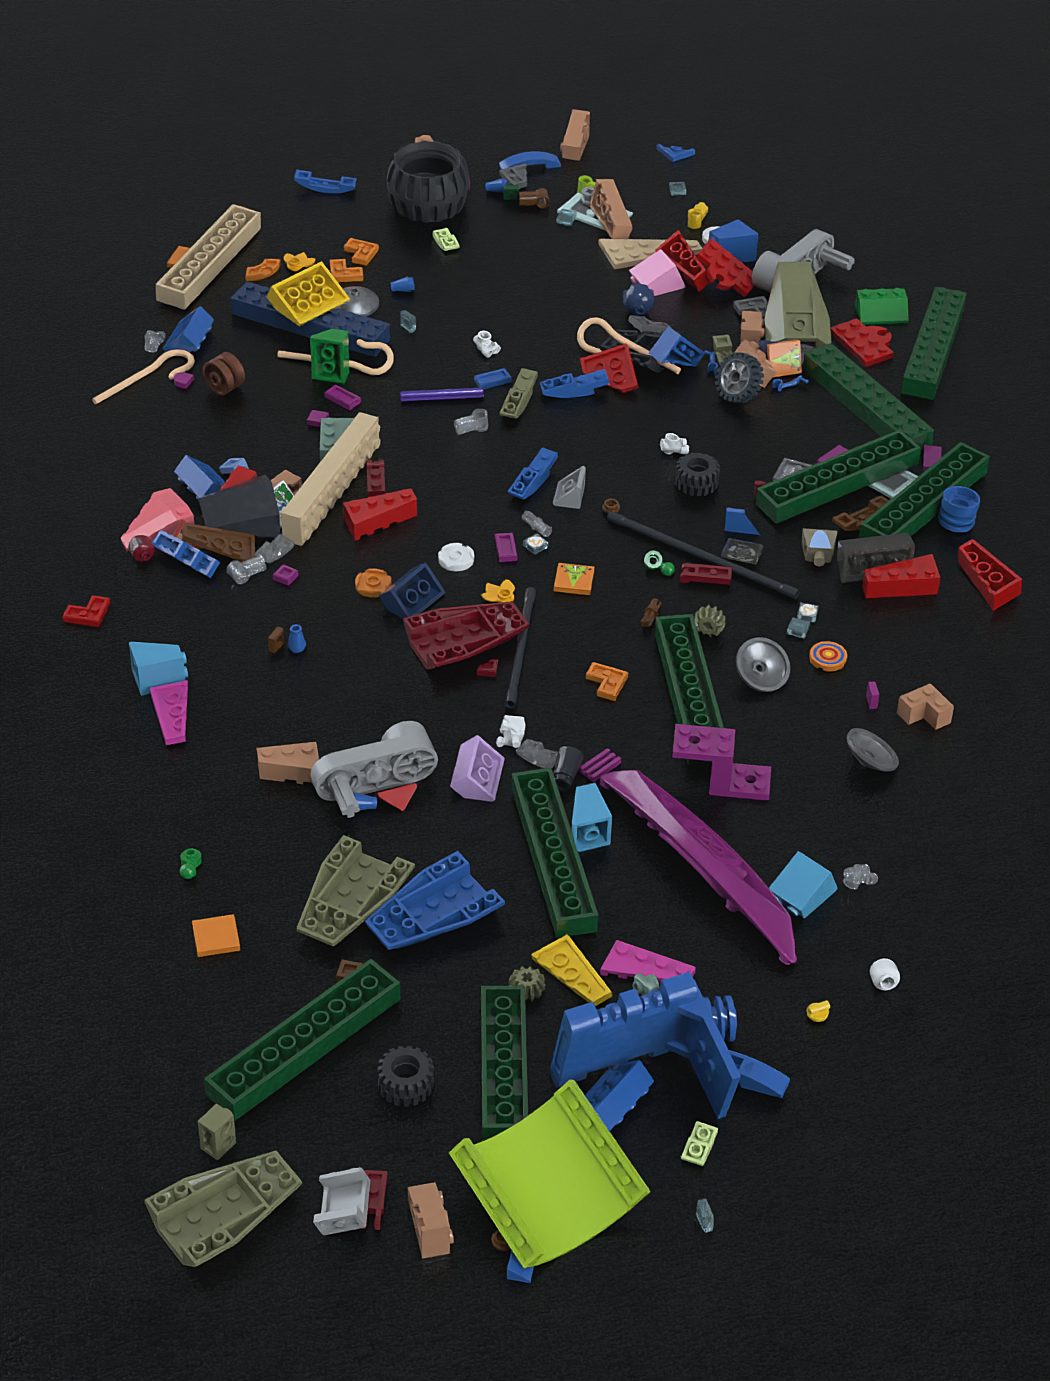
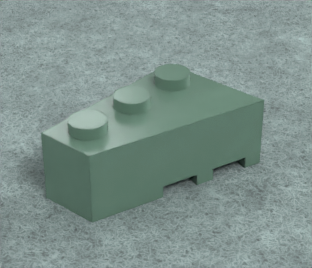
M321 418L320 462L355 418Z

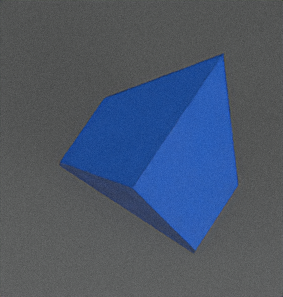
M727 508L725 531L760 535L746 517L745 510Z

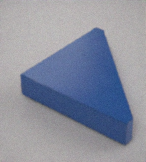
M661 144L657 145V150L672 162L695 155L693 148L683 150L682 147L677 146L668 148L663 147Z

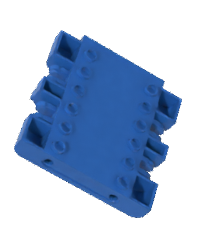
M690 972L661 981L659 991L652 990L640 997L636 989L620 993L617 1003H611L605 1008L596 1010L594 1003L591 1002L565 1010L549 1071L554 1085L559 1088L568 1080H574L575 1082L584 1080L587 1077V1073L608 1067L612 1071L620 1064L628 1062L635 1057L648 1054L652 1058L672 1051L689 1058L717 1119L726 1116L741 1078Z

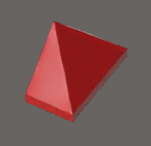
M416 783L407 784L375 793L374 796L404 811L417 785Z

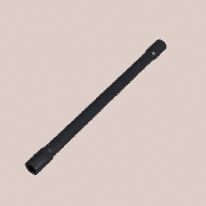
M528 587L525 590L522 615L529 624L536 596V590L532 587ZM529 627L519 633L509 687L504 703L505 707L509 709L515 708L517 702V691Z

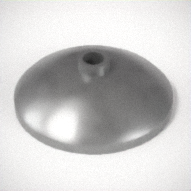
M358 286L346 287L343 290L349 296L350 301L336 307L358 315L368 316L378 309L379 298L373 291Z
M753 638L746 641L737 652V671L742 680L751 688L761 692H772L786 683L790 674V662L785 651L776 642L767 638Z
M853 728L847 734L849 748L863 766L884 772L893 771L897 768L899 760L896 753L880 737L860 728Z

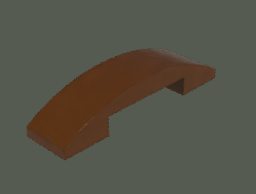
M880 495L870 500L868 507L851 515L844 512L833 517L832 521L847 531L860 530L861 523L889 500Z

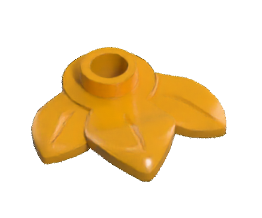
M304 252L296 256L287 253L284 256V261L287 263L288 269L298 271L302 267L313 265L315 258L307 259Z
M505 580L501 586L487 583L486 593L481 594V596L490 602L514 601L513 592L515 587L509 580Z

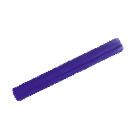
M483 388L402 391L400 399L401 401L482 398L484 393Z

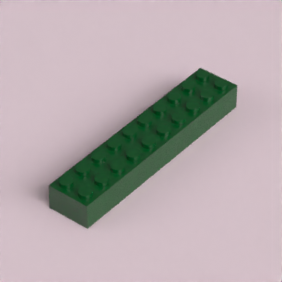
M935 287L903 376L901 394L934 400L964 311L967 293L959 290H949L944 287Z
M830 343L804 353L803 370L878 435L882 437L900 429L921 450H924V445L932 446L934 429L833 344Z
M899 429L757 488L756 505L777 524L918 465L921 448Z
M960 442L861 523L858 541L887 556L890 555L939 513L943 492L947 488L952 486L969 488L985 475L990 456Z
M693 614L656 617L655 637L677 724L724 728ZM691 741L690 743L697 744L698 742ZM687 759L688 765L712 763V761Z
M545 768L512 773V793L556 938H561L567 934L568 936L597 932V909L552 769Z
M372 959L368 960L205 1077L206 1096L222 1108L229 1109L234 1116V1121H236L400 1000V982Z

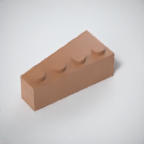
M596 179L590 208L611 239H629V235L632 232V224L614 180Z

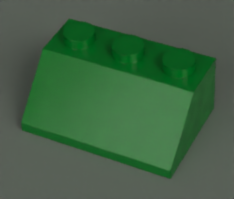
M905 289L857 290L855 308L859 321L864 325L908 323V299Z
M330 329L312 335L310 337L312 379L345 383L350 372L348 331Z

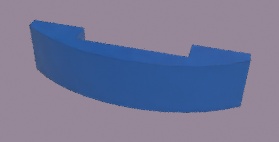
M539 151L519 153L499 163L501 170L524 163L526 165L544 163L546 168L561 167L557 156Z
M296 170L294 181L300 185L324 193H343L354 190L357 178L343 176L341 181L311 177L312 172Z

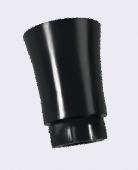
M564 746L557 751L553 775L558 791H566L571 788L577 771L584 760L582 752L574 747Z

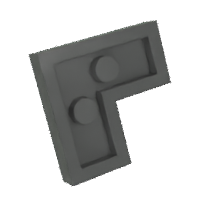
M762 296L734 301L733 307L739 315H742V311L762 312V318L765 319L768 302Z
M630 315L629 322L634 325V328L639 329L641 333L652 331L655 334H661L669 326L666 323L650 321L642 316Z

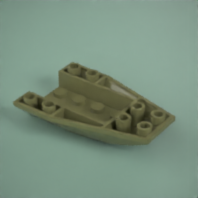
M810 262L777 263L764 319L765 340L784 342L798 339L802 342H814L815 348L831 343L830 318Z
M343 835L320 867L297 926V931L335 946L396 894L414 869L415 864L396 857L392 864H388L363 854L361 842Z
M273 1151L186 1177L145 1199V1204L157 1232L180 1262L186 1266L196 1267L237 1244L302 1184V1181L278 1152Z

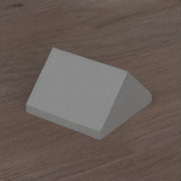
M585 466L580 467L558 482L553 500L555 506L580 509L585 488Z

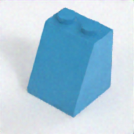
M129 642L132 672L141 695L150 694L151 687L185 681V678L188 677L187 668L184 666L187 663L186 655L180 651L179 645Z
M596 783L576 787L572 835L578 852L610 845L612 815Z
M799 851L769 887L779 902L788 907L787 910L792 915H800L804 919L838 889L829 870Z

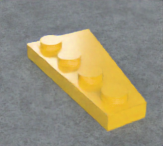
M568 934L531 954L532 959L588 1003L593 1002L596 1006L612 997L611 990Z

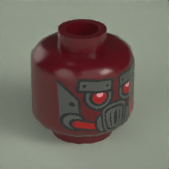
M136 535L128 544L129 551L136 561H147L154 555V545L146 535Z

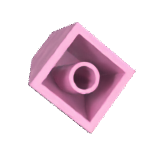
M661 249L629 270L632 275L630 279L633 284L647 285L649 289L654 291V296L685 287L676 265Z

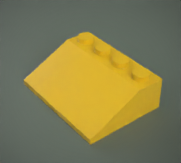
M322 261L271 286L266 296L277 311L298 326L350 301L349 296Z

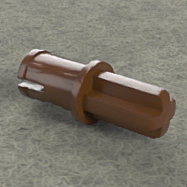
M652 599L649 606L645 608L644 616L641 620L643 627L649 628L656 617H658V611L662 605L661 602L656 605L658 599Z

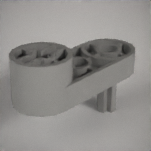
M815 229L781 256L771 251L764 252L753 269L752 284L771 293L778 262H810L813 272L816 274L827 262L850 270L854 263V258L833 249L834 238L832 235Z
M403 721L389 728L382 736L380 742L323 756L311 768L310 777L317 794L322 799L337 801L342 815L353 817L354 812L359 811V806L353 792L367 794L424 779L436 768L438 757L425 728L418 722Z

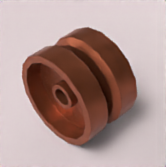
M229 352L220 354L203 366V376L206 383L218 395L223 396L244 384V369L240 361Z

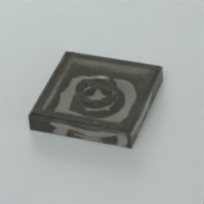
M729 538L722 550L721 557L757 564L764 545Z

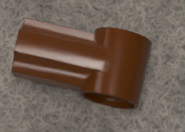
M544 188L533 192H519V206L537 205L539 208H546L550 203L548 191Z

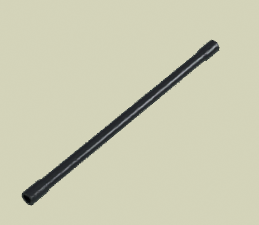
M610 511L607 516V520L612 523L629 528L711 564L732 567L733 573L778 591L789 598L796 600L799 596V589L782 584L630 520L614 511Z

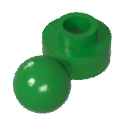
M650 551L645 555L644 565L647 569L657 570L659 568L665 576L674 574L675 566L670 562H662V556L659 552ZM653 559L656 563L651 564L649 560Z
M190 848L181 853L182 866L180 867V875L184 879H192L196 875V867L202 863L200 851Z

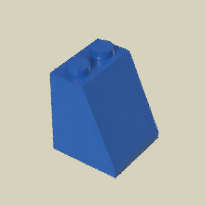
M735 220L709 231V239L712 238L718 242L719 245L729 251L739 261L751 262L756 260L758 233L740 220Z

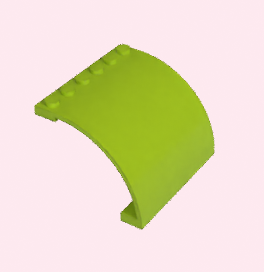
M568 1080L554 1093L550 1100L509 1129L473 1145L470 1138H464L449 1152L523 1268H530L548 1262L585 1243L617 1221L651 1192L574 1080Z

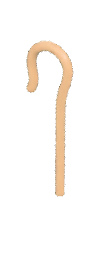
M597 317L590 318L579 327L577 340L580 347L587 352L593 354L602 352L600 349L592 347L584 341V332L587 327L592 324H598L622 344L627 343L629 348L638 353L650 355V351L618 334L603 319ZM657 360V363L676 374L680 373L681 368L669 362L661 363Z
M357 340V345L362 348L381 349L386 352L387 361L382 367L372 369L349 360V367L370 375H380L391 368L394 354L389 346L381 342ZM278 351V357L311 362V355Z
M185 350L167 351L147 368L92 399L93 403L98 404L155 371L170 357L182 356L187 358L188 362L185 365L174 369L169 374V379L173 380L177 373L186 372L193 367L195 363L194 356Z

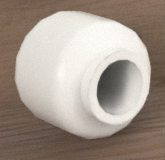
M879 959L870 968V976L876 988L890 990L899 983L900 974L892 960Z

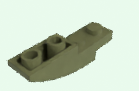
M521 368L513 389L510 388L500 411L501 416L516 419L521 415L532 396L533 386L538 377L537 371Z

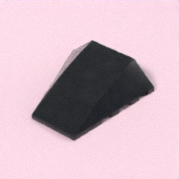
M616 330L624 338L648 351L653 348L663 333L652 334V331H645L643 334H640L636 330ZM610 336L600 345V348L605 351L623 344ZM629 348L634 366L658 374L665 368L658 364L657 359L653 356L641 354Z
M265 474L199 498L203 521L206 527L253 534L259 538L273 537V539L280 540L278 505L272 482Z

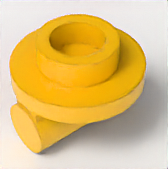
M826 1000L809 1005L807 1007V1016L816 1022L826 1020L829 1014V1002Z

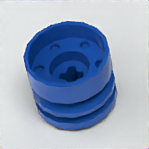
M952 486L947 488L943 492L941 507L938 513L940 525L953 532H967L974 527L976 513L980 504L979 495L967 487Z
M730 995L724 996L722 1004L721 997L716 996L714 1006H711L708 997H703L723 1040L726 1036L728 1042L734 1041L737 1015L732 997Z

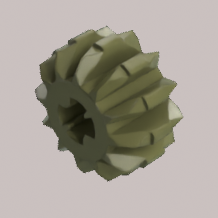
M709 605L706 608L701 607L694 616L697 631H702L703 636L705 634H708L710 637L713 634L718 636L725 627L726 616L722 615V610L717 611L716 606L714 608H711Z
M521 966L520 971L514 970L513 975L509 978V986H525V1000L529 999L533 1002L534 998L540 999L541 993H544L545 978L543 974H540L539 969L532 970L531 966L525 969Z

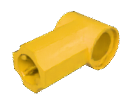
M699 202L693 209L688 211L689 228L698 229L701 227V222L708 212V207L705 203Z

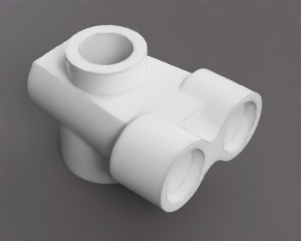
M480 331L473 338L477 348L487 358L493 353L497 354L501 347L496 342L490 340L491 334L489 332Z
M673 433L666 434L665 439L660 441L661 450L666 454H673V452L688 454L689 452L686 439L679 438Z

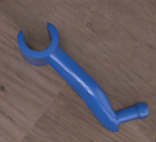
M705 350L704 353L710 355L708 373L709 371H714V375H716L718 364L715 363V353Z
M801 375L787 383H783L780 379L773 380L772 388L778 387V391H782V388L795 386L800 381L806 384L809 381Z

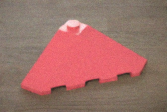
M171 488L154 492L149 502L141 509L138 517L130 524L127 532L122 535L121 541L126 550L129 551L128 544L136 535H146L150 538L151 542L154 541L160 530L173 536L182 519L188 524H194V515L188 505Z

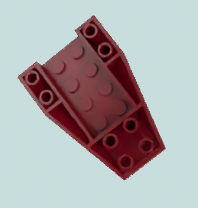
M513 601L440 608L403 618L410 646L426 670L485 652L508 641L529 627V623Z

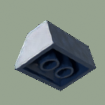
M425 562L412 568L382 592L379 597L388 611L403 619L420 614L446 592Z

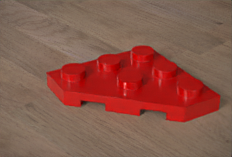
M627 343L580 358L584 375L605 369L609 379V384L606 386L622 393L639 388Z

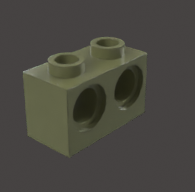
M215 1104L198 1120L201 1149L216 1160H219L236 1143L232 1112Z

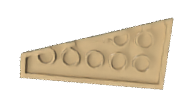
M599 239V246L613 268L619 269L638 265L656 253L655 249L666 240ZM686 240L694 254L697 255L702 249L698 241Z

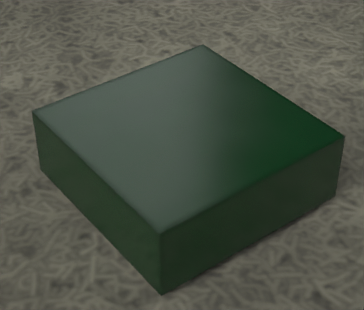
M504 185V200H519V185Z

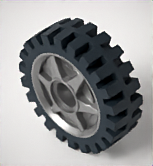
M734 352L723 359L724 362H720L719 366L721 368L716 370L719 374L715 375V379H718L715 385L719 386L716 389L720 392V396L734 403H747L748 400L754 399L753 396L758 395L756 391L761 390L759 385L764 382L761 380V378H764V374L760 373L763 371V367L760 366L761 363L757 361L756 357L746 353Z

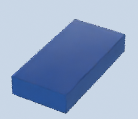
M503 368L474 376V381L479 388L487 389L510 383L511 376Z

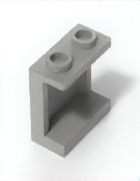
M352 1168L350 1170L320 1175L319 1181L324 1187L322 1210L320 1214L314 1215L313 1223L322 1235L366 1227L371 1180L362 1168Z

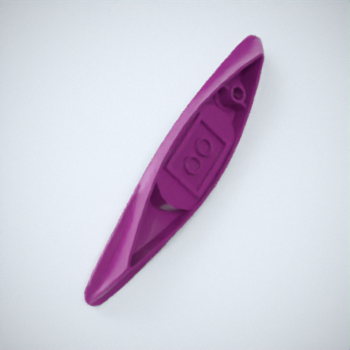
M615 771L600 777L601 786L608 790L613 789L635 809V813L639 817L646 818L648 820L647 825L653 830H658V836L672 846L721 897L727 899L725 906L728 910L734 913L737 910L740 911L779 952V959L784 964L796 963L795 940L789 913L762 879L733 848L689 809L640 771Z

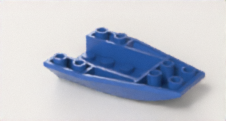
M456 851L423 869L365 920V924L384 946L391 950L410 946L471 924L505 905V901L494 889L486 892L470 875L469 862Z

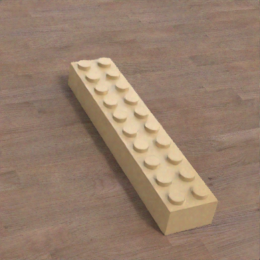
M233 204L157 282L156 300L186 309L261 229V213Z
M359 412L281 512L283 541L302 546L306 540H309L311 533L318 528L321 520L325 519L327 512L334 507L337 499L341 498L343 491L349 487L353 478H356L359 470L372 457L375 449L379 448L380 425H378V417Z

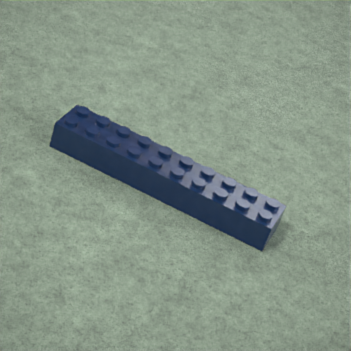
M246 282L231 297V311L233 315L309 338L312 335L330 329L348 331L349 350L376 357L381 349L362 348L357 345L358 339L365 342H381L384 344L390 341L389 323L339 308H334L298 326L277 311L266 296L270 288L252 282Z

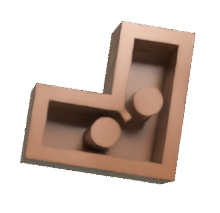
M928 684L900 696L897 714L908 725L924 718L936 730L951 723L954 706L935 687Z

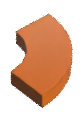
M264 259L260 265L247 267L246 281L261 280L273 275L281 265L280 260Z

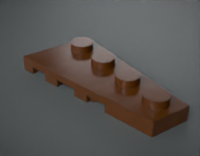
M183 523L182 541L254 565L255 535Z

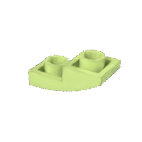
M448 228L433 231L435 241L444 251L459 248L455 236L450 234Z
M696 1121L681 1159L703 1166L715 1141L718 1128Z

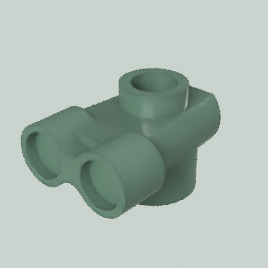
M639 973L634 976L633 989H636L638 994L643 996L652 990L659 991V983L654 974L645 976Z

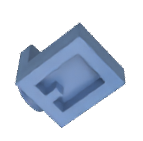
M230 458L219 469L222 474H231L238 465L247 469L249 467L244 458Z

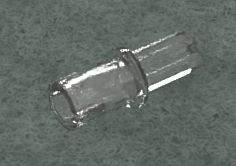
M525 511L522 515V519L531 525L533 530H537L544 537H548L551 534L552 528L546 525L542 518L536 517L530 511Z

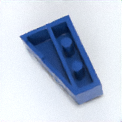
M669 326L649 352L651 356L661 363H680L685 366H696L705 354Z

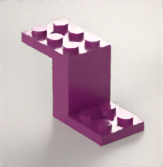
M675 725L672 758L712 761L709 795L769 800L771 767L733 763L735 729ZM691 741H696V742H698V743H697V744H692V743H690V742H691ZM752 780L754 781V783H748L746 781Z

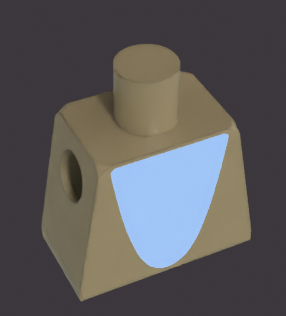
M803 529L801 544L805 560L814 562L816 566H823L825 562L830 563L836 546L837 531Z

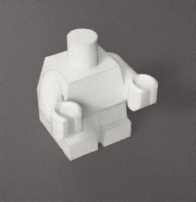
M505 715L500 728L504 738L498 737L496 741L498 747L508 745L518 748L520 746L525 730L524 717Z

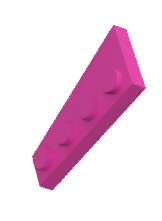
M188 681L151 687V698L166 745L184 742L186 739Z
M616 940L600 969V975L608 976V973L617 974L618 978L627 979V976L634 977L639 973L645 976L654 974L660 984L662 980L686 972H690L693 977L695 973L694 966Z

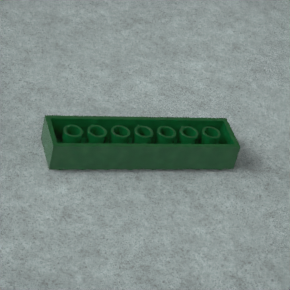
M481 986L482 1142L509 1129L528 1116L525 986Z

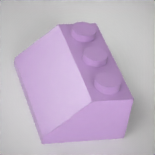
M476 735L461 744L450 786L464 798L494 801L505 758L481 737Z

